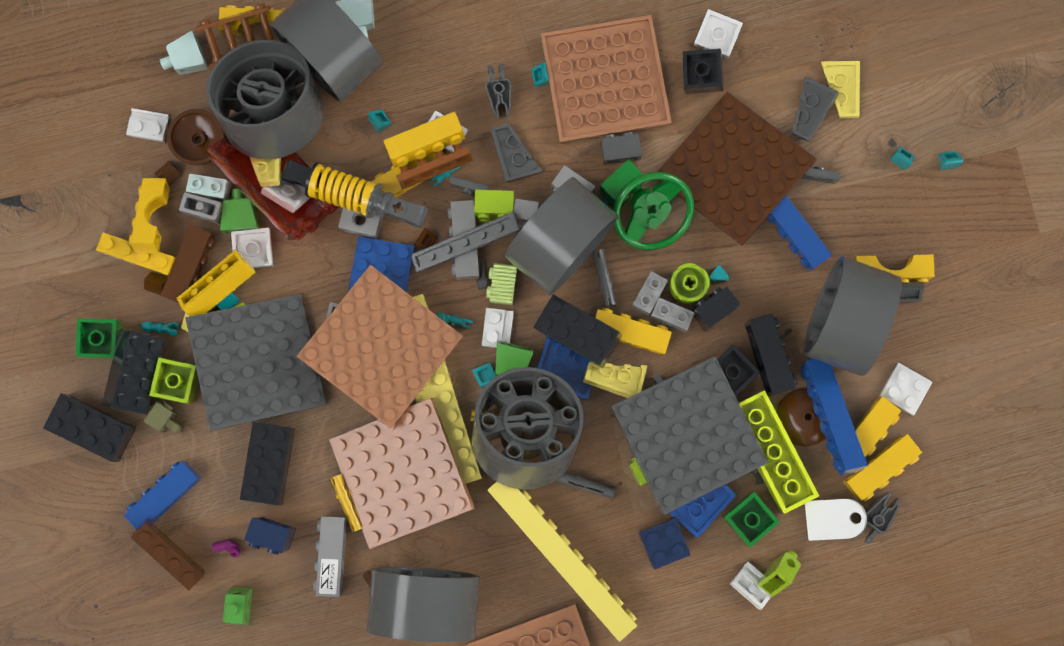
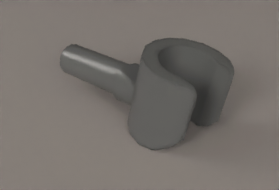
M485 262L481 263L482 278L476 279L479 290L488 287Z

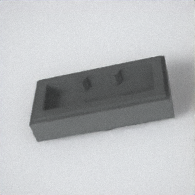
M814 167V169L810 168L801 179L835 184L839 180L840 173L825 171L823 167Z
M454 176L450 180L451 187L460 189L462 193L467 195L475 194V190H489L486 185Z
M923 282L902 283L899 302L922 301Z

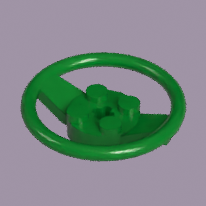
M651 172L636 177L624 186L614 202L613 211L619 215L618 220L614 224V229L626 244L636 249L646 251L658 250L673 244L682 237L692 222L694 199L691 190L680 178L665 172ZM665 180L656 186H651L652 188H640L633 194L630 200L632 215L624 231L620 222V209L629 192L644 182ZM681 190L686 199L687 211L679 229L670 237L659 242H639L648 227L657 228L659 224L666 220L672 209L669 202Z

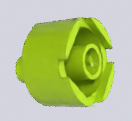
M694 263L679 266L669 280L671 295L677 302L682 304H694L700 301L707 293L710 285L707 272ZM687 280H689L690 283L693 282L691 288L685 285Z

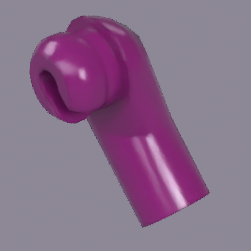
M231 539L212 544L215 553L226 550L234 558L238 557L241 553L239 544Z

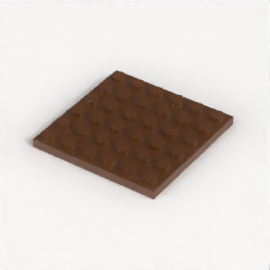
M727 92L657 172L669 173L684 181L693 195L694 209L743 246L812 167L817 158ZM680 190L677 196L686 202L685 196Z

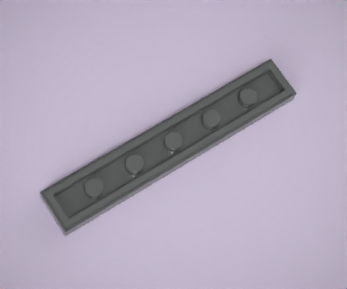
M511 212L413 253L411 257L416 272H423L519 232L521 227L516 213Z

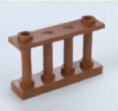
M265 3L255 5L253 10L215 21H210V19L199 21L200 25H197L196 31L204 30L213 56L212 62L209 63L210 71L223 57V55H220L211 27L222 25L230 50L237 47L229 22L240 19L247 41L252 42L255 41L247 17L258 14L266 39L275 40L266 12L271 10L270 5L265 6Z
M460 143L452 145L454 152L448 155H444L442 150L435 152L437 158L430 162H426L425 158L417 159L419 166L411 170L408 169L407 165L399 167L401 173L396 175L402 190L472 162L473 159L468 146L462 148Z

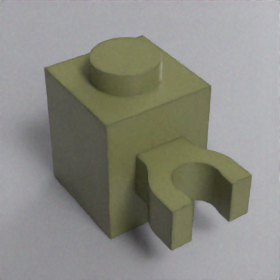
M165 401L164 403L156 402L143 421L158 432L165 433L167 428L175 433H180L183 429V426L173 421L178 414L173 410L174 406Z

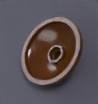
M190 109L180 113L170 124L167 133V142L172 154L181 162L189 165H203L212 161L221 152L225 140V133L216 116L202 109ZM198 138H202L200 143H197Z
M807 388L797 389L788 393L780 401L776 411L791 442L799 446L816 445L825 439V435L820 430V421L818 415L814 413V404L812 398L807 393ZM806 413L811 415L810 420L805 419Z

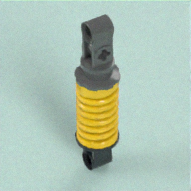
M287 160L280 179L285 182L305 187V196L308 198L320 199L323 202L326 201L343 209L347 208L349 211L354 210L355 213H362V215L369 219L374 214H377L384 219L388 216L414 227L422 228L429 210L422 205L393 197L391 192H383L382 184L366 182L365 179L360 180L356 176L353 178L351 174L339 173L336 169L332 171L330 167L324 169V166L319 162H316L312 168H309L297 162ZM401 206L403 210H399L397 213L395 209H399Z

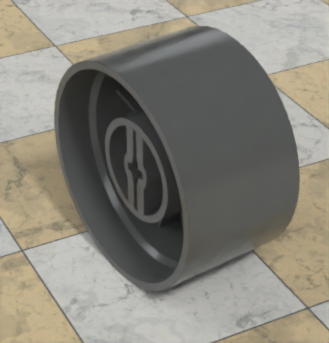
M294 0L269 23V27L280 42L291 45L302 54L314 80L339 103H342L383 65L382 58L368 38L333 0Z
M257 40L242 44L225 54L216 63L209 75L206 86L208 103L230 143L246 156L266 160L291 155L307 145L320 129L324 117L322 97L305 58L291 45L276 40ZM230 110L238 112L232 116H229Z
M572 177L563 183L527 221L507 249L505 258L551 296L592 254L612 229L619 215L575 177Z
M841 256L831 269L813 310L804 341V355L859 376L866 375L877 360L892 327L902 291L901 277Z
M531 367L515 368L493 378L484 387L477 400L471 438L473 453L483 471L502 485L523 490L541 488L560 478L573 460L583 429V410L578 396L562 378L543 369ZM494 404L501 409L499 416H495L492 413L484 414ZM556 433L571 435V445L565 448L558 440H554ZM500 438L504 450L499 453L488 441ZM551 448L557 453H553L549 449ZM540 456L542 461L538 463H525L523 459H532Z
M372 568L366 631L381 637L412 641L461 642L473 640L476 636L480 576L461 571L431 568Z

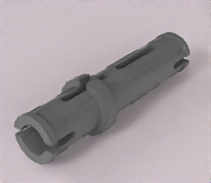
M604 249L598 250V252L593 251L592 254L601 285L599 289L603 293L605 308L611 307V305L616 306L617 303L613 291L615 287L611 283Z
M566 472L556 481L557 483L571 486L575 490L578 488L613 499L616 488L582 478L579 474L575 476Z

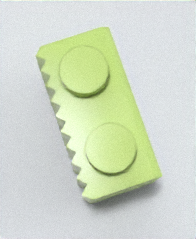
M494 263V268L490 267L489 279H492L491 287H487L486 298H490V303L513 305L517 267L515 265Z

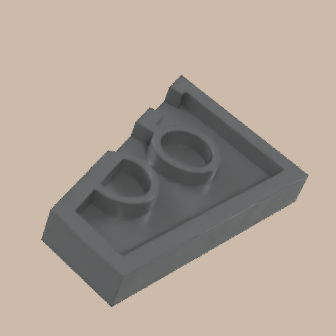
M805 76L800 104L792 130L793 135L810 143L838 97V91Z
M509 123L491 128L506 183L542 173V170L524 147Z

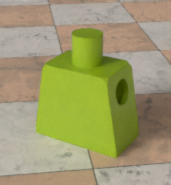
M789 550L775 559L757 585L771 597L788 587L801 567L800 562L796 560L798 558L797 554Z

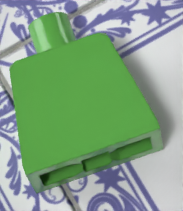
M232 189L233 199L223 201L220 231L224 234H231L233 231L260 229L254 201L251 198H244V189Z
M497 341L495 374L499 375L511 369L528 367L533 355V348Z
M233 586L226 593L223 623L249 625L252 588Z

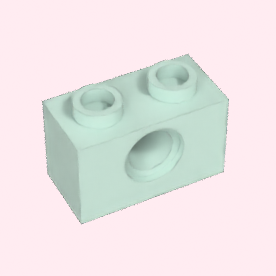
M189 174L186 193L223 202L224 200H229L232 184L225 179Z

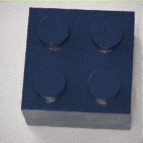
M261 516L252 517L244 541L249 542L251 547L257 549L265 547L268 548L267 552L279 555V553L282 554L289 551L296 528Z
M674 517L638 531L654 570L691 556L677 519Z

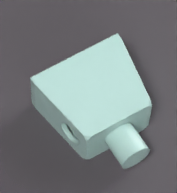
M373 0L336 1L335 3L368 38L367 31L374 29Z
M193 31L168 44L166 49L169 56L160 59L164 70L174 67L179 75L209 69L198 38Z

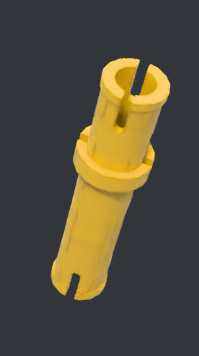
M342 474L330 478L337 494L335 496L342 505L352 532L362 529L363 526L349 494L351 493L350 489H347Z

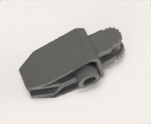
M503 63L499 64L501 79L494 80L493 67L488 65L489 81L485 87L495 116L499 118L498 105L501 98V103L505 105L506 117H509L511 81L505 78Z
M886 492L879 496L865 509L867 515L865 529L867 526L872 529L865 538L864 542L867 544L871 543L878 533H886L898 511L899 498H895L888 507L886 506V502L892 494L891 492Z

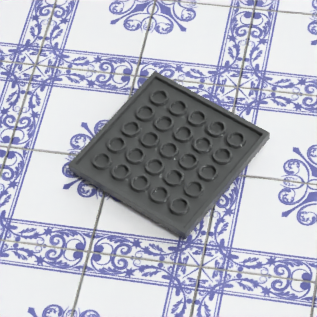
M301 294L185 317L210 432L326 406L320 375L297 358L299 352L311 339Z
M716 356L610 407L662 515L768 463Z

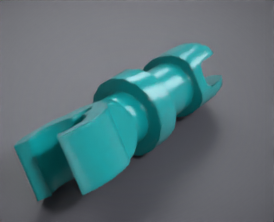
M462 166L432 177L430 183L437 179L438 182L433 186L439 185L441 181L445 178H450L451 174Z
M437 312L436 316L446 323H451L452 326L459 325L467 329L472 328V326L466 325V322L473 323L470 319H462L457 317L458 315L451 316Z
M145 321L141 324L142 330L145 332L157 331V333L161 334L165 332L171 336L178 335L176 329H180L179 324L176 322L167 324L158 322V324Z

